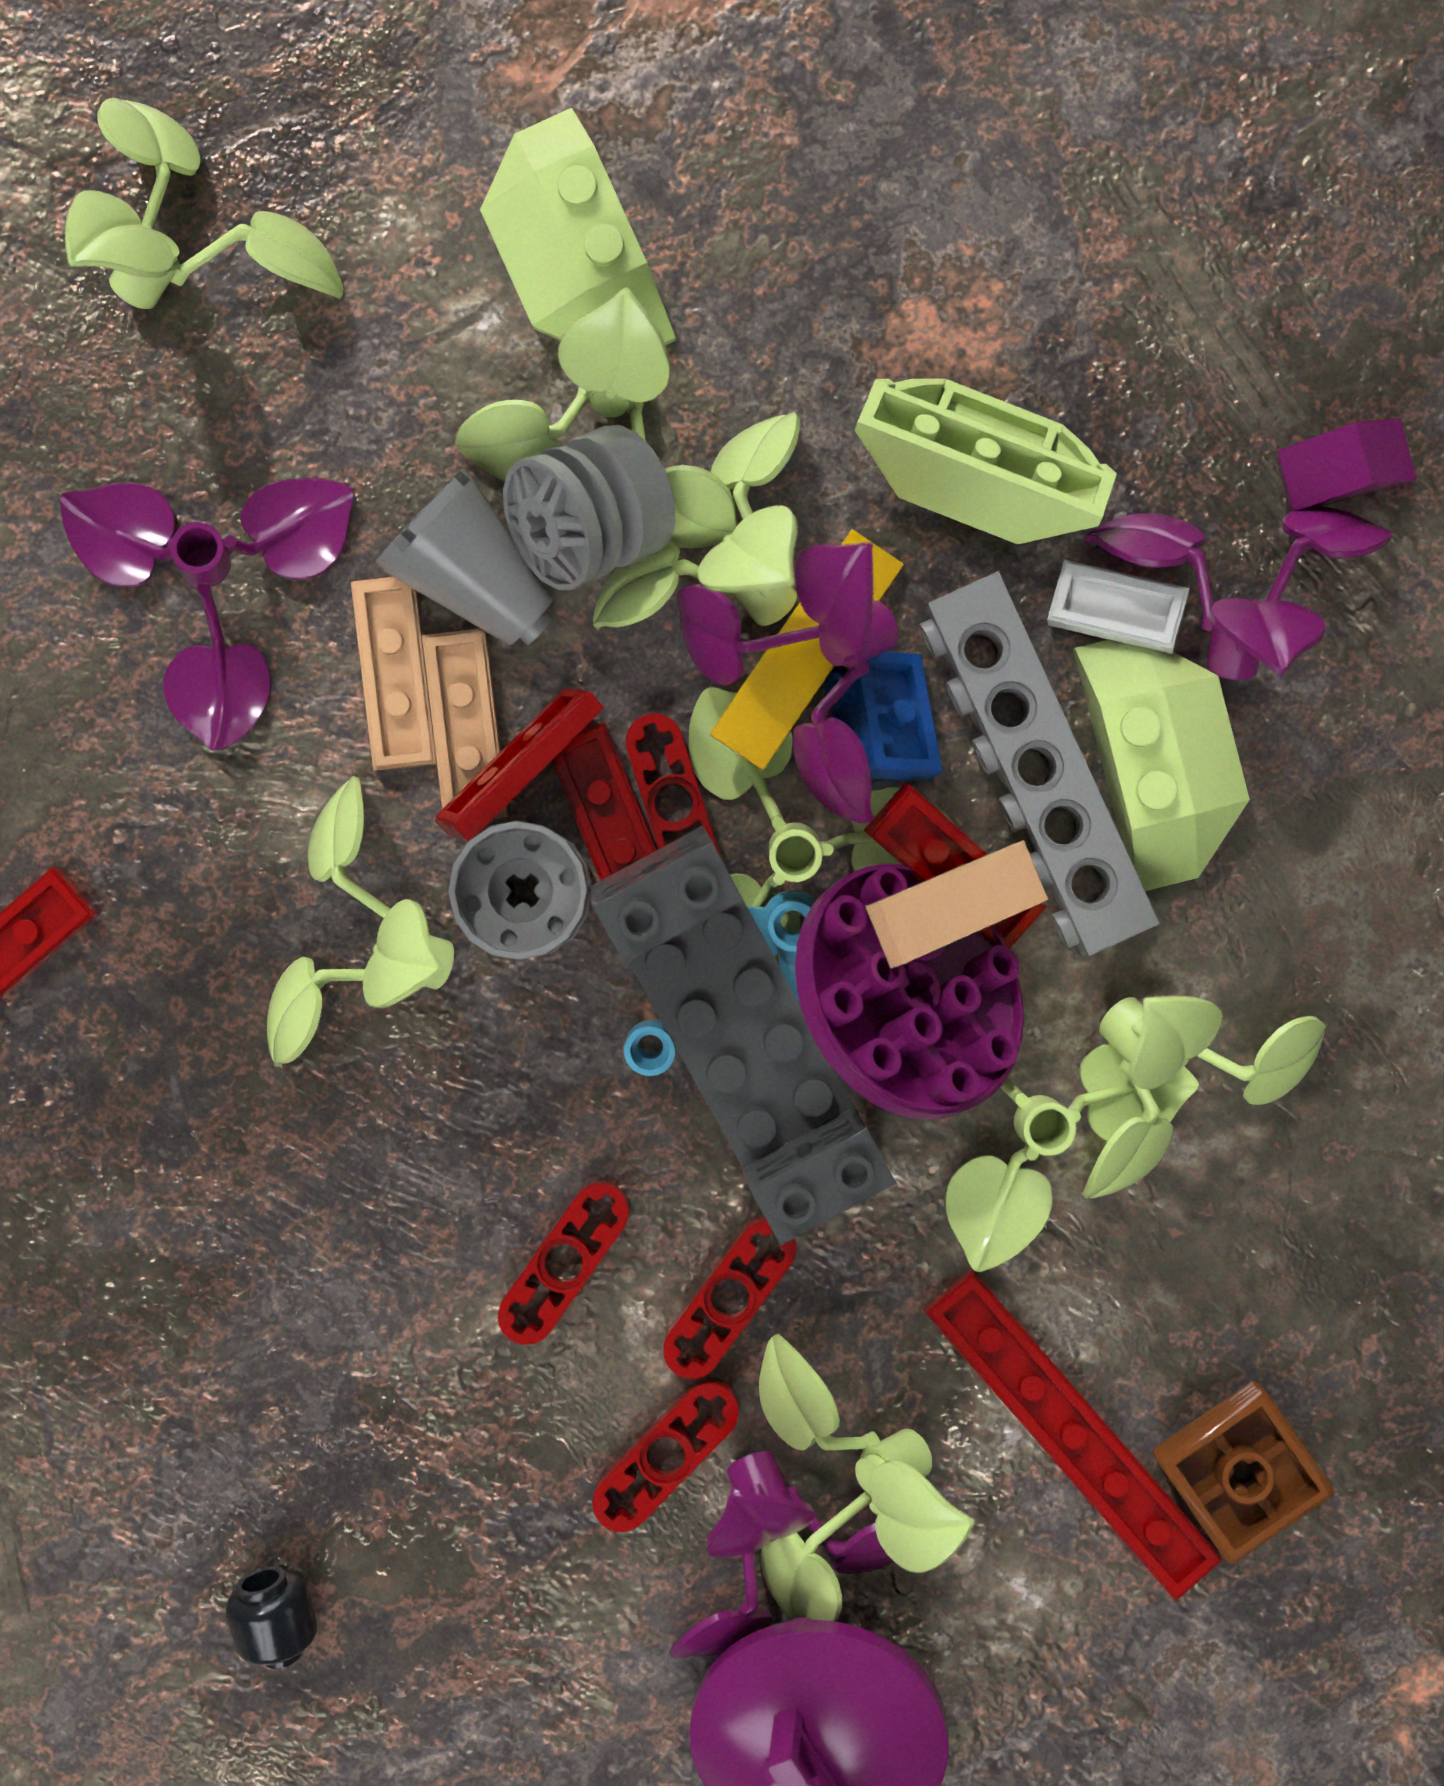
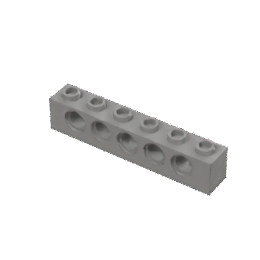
M999 571L929 602L923 610L927 621L919 624L921 634L932 657L936 659L943 655L953 676V679L945 682L949 696L961 717L969 713L980 735V737L972 740L975 753L987 775L995 771L998 774L1006 792V795L998 798L1001 810L1014 833L1022 829L1033 851L1030 856L1043 888H1050L1060 910L1051 914V917L1064 946L1067 949L1076 946L1080 955L1091 956L1159 925L1157 916ZM972 636H984L990 639L997 649V660L994 666L989 668L973 666L965 656L964 646L966 640ZM1009 693L1020 700L1024 712L1018 726L1006 727L994 719L991 712V703L995 695ZM1025 751H1037L1048 760L1050 766L1049 776L1041 786L1026 783L1018 772V761ZM1054 808L1067 810L1075 819V834L1064 845L1052 841L1045 831L1046 817ZM1085 865L1094 868L1102 879V889L1099 896L1088 903L1079 900L1075 896L1071 885L1075 872Z

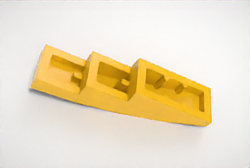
M851 529L841 545L872 542ZM872 543L873 600L880 601L904 564ZM799 603L778 634L819 626V623L813 621L805 613L801 603ZM819 638L767 649L709 735L761 771H764L831 671L836 667L823 655Z

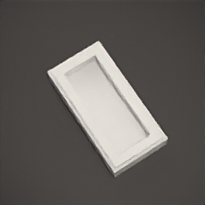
M1064 559L1047 621L1049 626L1173 655L1189 597V588Z

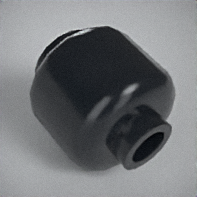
M262 1567L244 1575L237 1582L235 1590L225 1604L226 1618L237 1653L249 1664L266 1666L270 1669H281L290 1666L301 1657L302 1652L312 1643L317 1633V1621L306 1583L297 1574L286 1572L281 1567Z

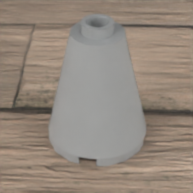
M463 468L374 561L387 574L509 646L519 638L526 645H529L553 620V617L546 611L553 601L552 597L537 575L526 565L511 535L473 478Z

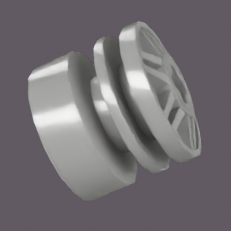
M604 426L571 439L566 446L551 447L543 450L540 455H532L518 460L506 475L503 488L504 514L512 540L526 565L542 582L557 590H575L586 585L592 579L606 576L615 567H626L658 553L670 542L675 526V500L667 473L654 450L638 433L624 426Z
M515 821L491 826L466 844L453 864L448 893L454 919L469 941L491 955L521 960L554 952L576 936L589 916L591 905L589 887L592 886L588 864L572 842L547 827ZM516 876L523 880H529L533 876L538 879L539 884L535 887L534 892L540 899L535 906L528 902H522L516 906L511 899L517 891L511 882Z

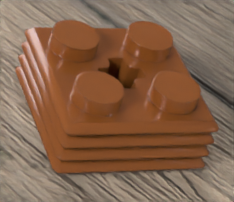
M1254 1381L1242 1387L1153 1449V1456L1229 1564H1235L1333 1497L1335 1492L1267 1391ZM1241 1460L1247 1464L1252 1463L1249 1466L1252 1478L1244 1484L1236 1477L1231 1478L1234 1474L1232 1467Z

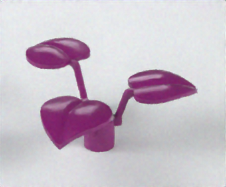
M321 478L286 479L262 487L248 498L240 512L241 525L246 534L254 540L252 543L237 541L233 535H228L222 539L214 527L202 522L188 523L176 531L175 517L168 501L158 491L146 485L131 482L113 483L90 490L62 493L60 496V509L67 538L83 565L100 581L121 588L143 585L151 578L157 558L164 562L173 559L183 578L191 585L197 587L212 639V648L201 645L190 646L173 658L163 678L164 697L169 710L176 720L211 751H222L239 742L256 726L267 707L271 693V674L266 660L254 646L236 644L225 648L212 587L220 584L227 577L231 568L230 554L233 552L254 556L263 551V557L268 568L274 574L285 579L307 580L325 573L339 559L345 546L354 503L352 488L336 481Z
M1317 506L1289 512L1283 519L1282 530L1286 534L1297 538V540L1293 542L1271 591L1264 602L1255 599L1250 601L1240 598H1227L1214 603L1204 553L1198 550L1204 544L1205 534L1195 526L1175 517L1154 513H1139L1117 517L1091 530L1086 536L1085 544L1095 542L1111 554L1142 566L1172 567L1183 564L1186 561L1191 563L1196 572L1203 609L1201 628L1212 632L1206 667L1210 672L1219 677L1245 680L1257 674L1259 661L1278 676H1282L1299 656L1317 645L1324 636L1326 625L1319 615L1301 605L1280 600L1300 556L1312 548L1323 555L1333 558L1364 556L1387 545L1392 539L1393 532L1377 526L1359 515L1331 507Z
M819 544L807 548L799 555L795 567L797 594L805 613L813 621L819 623V626L747 640L740 637V616L735 605L727 596L721 592L708 590L702 584L690 585L681 589L677 594V604L680 609L679 618L684 642L698 670L713 683L727 686L742 677L744 665L741 652L753 653L819 638L823 655L832 665H842L848 668L846 674L813 709L811 713L813 723H803L794 729V757L799 773L807 788L826 808L845 819L858 823H869L875 820L870 808L871 774L864 747L858 736L847 724L836 718L827 719L829 710L859 677L869 673L870 669L867 660L892 649L898 641V627L893 614L883 603L873 600V544Z
M762 1451L749 1454L738 1459L728 1467L726 1473L732 1490L730 1491L721 1519L706 1540L708 1554L712 1557H743L745 1600L737 1610L718 1612L694 1626L675 1646L671 1647L669 1651L671 1659L719 1655L743 1637L771 1626L773 1619L770 1611H757L759 1605L754 1552L767 1545L768 1542L791 1536L806 1526L813 1533L823 1526L815 1517L813 1507L801 1500L797 1487H786L772 1452ZM876 1522L854 1534L848 1541H838L829 1536L821 1543L833 1557H838L833 1563L835 1571L838 1573H865L894 1563L879 1543L876 1534Z

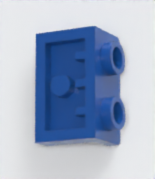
M883 652L867 660L870 669L869 673L859 677L830 709L831 716L847 724L858 736L868 759L871 781L874 779L930 782L942 773L943 770L921 654ZM840 665L831 671L826 679L824 697L848 671L847 667Z

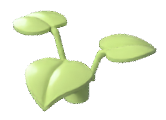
M114 97L102 102L97 112V120L103 135L110 144L130 159L142 164L154 165L156 181L142 222L130 205L113 195L94 190L80 192L74 198L68 210L65 223V242L69 266H97L113 269L114 271L109 278L113 291L122 300L134 307L151 309L156 305L170 281L178 286H182L189 274L235 242L243 240L246 241L245 246L249 255L264 268L287 280L334 296L340 300L343 296V285L336 266L324 245L306 227L277 213L267 211L256 212L250 221L251 226L247 224L237 225L189 260L180 264L177 258L179 248L176 243L167 235L153 230V226L170 179V169L183 175H194L201 161L198 147L190 134L178 122L155 108Z
M624 288L603 306L575 321L562 335L558 347L559 363L567 377L579 387L575 399L557 423L549 426L546 413L539 405L524 400L495 402L475 412L460 426L455 440V445L459 447L460 452L484 471L505 481L507 472L518 460L532 455H540L543 450L551 447L562 446L556 438L563 436L568 431L586 403H591L592 408L598 414L605 417H619L627 411L630 414L632 431L638 433L646 442L642 418L644 402L657 397L667 386L670 375V361L660 332L635 295L628 288ZM675 465L665 469L675 500V526L670 541L675 542L679 548H704L720 544L726 535L733 533L739 524L736 516L735 501L730 490L716 475L701 467L690 465Z
M795 412L766 419L745 429L731 439L715 458L711 473L716 475L729 490L734 489L733 497L743 519L734 529L733 533L726 535L723 542L711 549L701 561L700 566L686 559L678 561L680 549L675 542L670 541L656 554L629 566L617 567L607 579L596 602L593 626L598 631L603 626L614 628L628 626L653 615L670 599L678 585V576L681 575L694 577L706 589L721 592L729 600L736 598L746 612L760 626L771 625L779 621L792 609L797 599V593L792 587L794 585L793 553L797 537L796 517L785 506H772L753 513L748 501V492L750 486H761L772 481L790 460L800 431V418Z
M709 687L703 690L690 719L688 740L691 764L697 778L709 792L726 800L742 796L754 785L775 829L769 842V860L774 873L765 881L764 885L761 887L754 878L746 874H730L746 906L765 907L771 898L776 895L773 891L778 885H782L786 880L801 882L811 878L818 871L822 862V856H829L835 850L846 845L854 844L851 852V863L854 871L878 864H901L863 831L869 823L851 821L855 832L843 833L828 841H819L817 834L805 824H786L763 778L778 775L789 763L793 746L791 731L765 770L761 771L709 735L737 693L717 687ZM887 787L882 790L871 791L870 808L873 817L880 812L901 787ZM927 799L943 815H945L952 823H954L952 819L939 806H937L931 800ZM788 911L781 918L783 927L790 931L799 930L800 912ZM779 953L774 956L777 963L779 962Z
M352 776L349 781L337 790L326 803L316 820L308 846L309 871L312 878L320 882H325L332 876V880L336 885L384 919L378 931L377 944L373 947L374 954L371 956L366 969H321L315 973L313 960L307 957H300L284 971L272 993L267 1016L268 1045L271 1058L276 1067L282 1068L283 1064L295 1060L311 1042L321 1016L322 993L320 989L326 983L331 981H363V993L367 1004L376 1008H385L407 998L423 986L431 989L440 988L446 982L452 970L454 962L453 944L448 940L429 935L423 909L416 901L404 899L392 908H389L348 877L346 866L358 854L364 828V808L360 779Z
M1165 996L1145 998L1144 1005L1134 997H1128L1116 1003L1102 1019L1099 1033L1124 1057L1119 1067L1129 1076L1142 1101L1144 1111L1142 1117H1134L1127 1120L1114 1132L1101 1151L1081 1195L1085 1199L1097 1198L1123 1190L1138 1182L1159 1163L1170 1144L1173 1126L1165 1118L1158 1119L1160 1111L1149 1089L1169 1081L1181 1067L1187 1065L1189 1059L1197 1056L1240 1080L1249 1081L1243 1093L1244 1099L1253 1105L1267 1104L1287 1094L1307 1074L1319 1053L1327 1025L1315 1016H1304L1289 1021L1278 1028L1266 1040L1255 1058L1254 1065L1241 1066L1207 1048L1215 1038L1223 1017L1222 1011L1211 1001L1188 996Z
M1109 1042L1093 1049L1082 1060L1079 1076L1087 1093L1075 1097L1068 1109L1049 1096L1035 1095L1028 1098L1008 1078L1000 1087L1019 1106L1014 1116V1127L1018 1136L1026 1143L1025 1147L1012 1155L1008 1165L993 1155H979L969 1159L955 1170L949 1179L945 1191V1211L948 1222L965 1253L969 1265L976 1272L994 1268L1020 1253L1036 1238L1049 1218L1053 1200L1051 1184L1041 1172L1030 1168H1020L1023 1162L1028 1159L1036 1160L1039 1154L1052 1156L1064 1152L1075 1138L1076 1122L1080 1120V1112L1084 1106L1088 1105L1087 1119L1090 1127L1105 1141H1108L1114 1132L1127 1120L1134 1117H1142L1144 1111L1142 1101L1129 1076L1119 1067L1124 1057ZM1181 1067L1166 1083L1149 1089L1160 1111L1158 1119L1165 1118L1171 1122L1185 1101L1198 1089L1199 1083L1186 1067Z
M779 1333L774 1335L768 1341L759 1378L761 1406L773 1430L788 1445L801 1451L813 1446L815 1441L821 1449L826 1451L863 1450L860 1459L856 1463L855 1473L860 1486L865 1491L814 1532L805 1543L798 1533H795L791 1536L768 1542L761 1549V1567L766 1585L777 1604L791 1619L805 1617L812 1620L836 1622L842 1609L840 1585L831 1566L815 1552L824 1540L867 1505H869L873 1513L878 1515L876 1518V1534L884 1551L899 1566L916 1573L931 1570L953 1556L968 1537L975 1524V1520L952 1506L925 1478L932 1468V1456L925 1440L914 1430L902 1429L881 1441L874 1431L861 1437L837 1438L831 1436L830 1434L838 1429L840 1419L837 1406L830 1391L800 1353Z

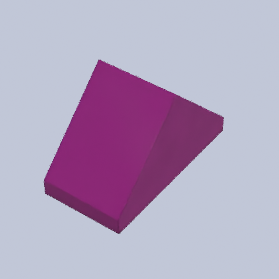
M1401 419L1356 421L1275 452L1290 512L1327 505L1412 483L1417 480Z

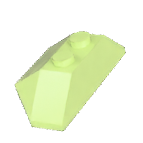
M570 108L515 133L480 211L533 329L561 341L562 335L575 321L600 308L621 290L628 288L654 321L664 344L667 345L676 341L674 331L645 256L598 152L574 110Z
M875 379L854 430L898 498L1015 544L1098 527L1103 518L1117 475L1107 464H1100L1092 451L1063 424L948 379H908L895 383L891 379Z
M1108 639L1074 648L1073 652L1120 837L1144 890L1148 891L1199 878L1250 800L1219 676L1174 652L1172 655Z

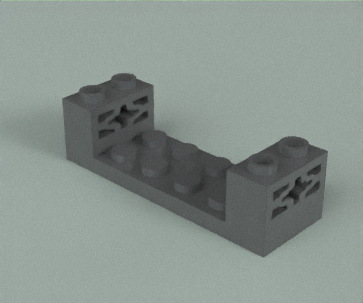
M704 826L695 829L589 887L593 909L623 963L629 962L739 1160L750 1191L780 1245L791 1241L896 1184L838 1074L825 1059L815 1043L796 996Z

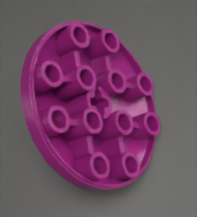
M901 864L867 866L852 872L823 892L809 910L801 927L795 957V977L800 1006L806 1024L815 1043L834 1071L858 1094L873 1104L889 1112L914 1119L932 1120L958 1115L991 1097L1003 1085L1016 1063L1021 1047L1024 1025L1023 999L1018 979V959L1013 951L1005 946L996 928L991 925L994 928L993 933L996 942L993 941L994 945L977 931L905 964L890 968L865 906L922 882L911 873L915 872L912 868L904 867Z
M799 1617L789 1622L757 1630L743 1637L726 1649L709 1667L696 1692L690 1720L689 1735L692 1758L704 1786H940L947 1768L949 1750L947 1716L941 1697L929 1676L903 1648L871 1631L841 1622Z

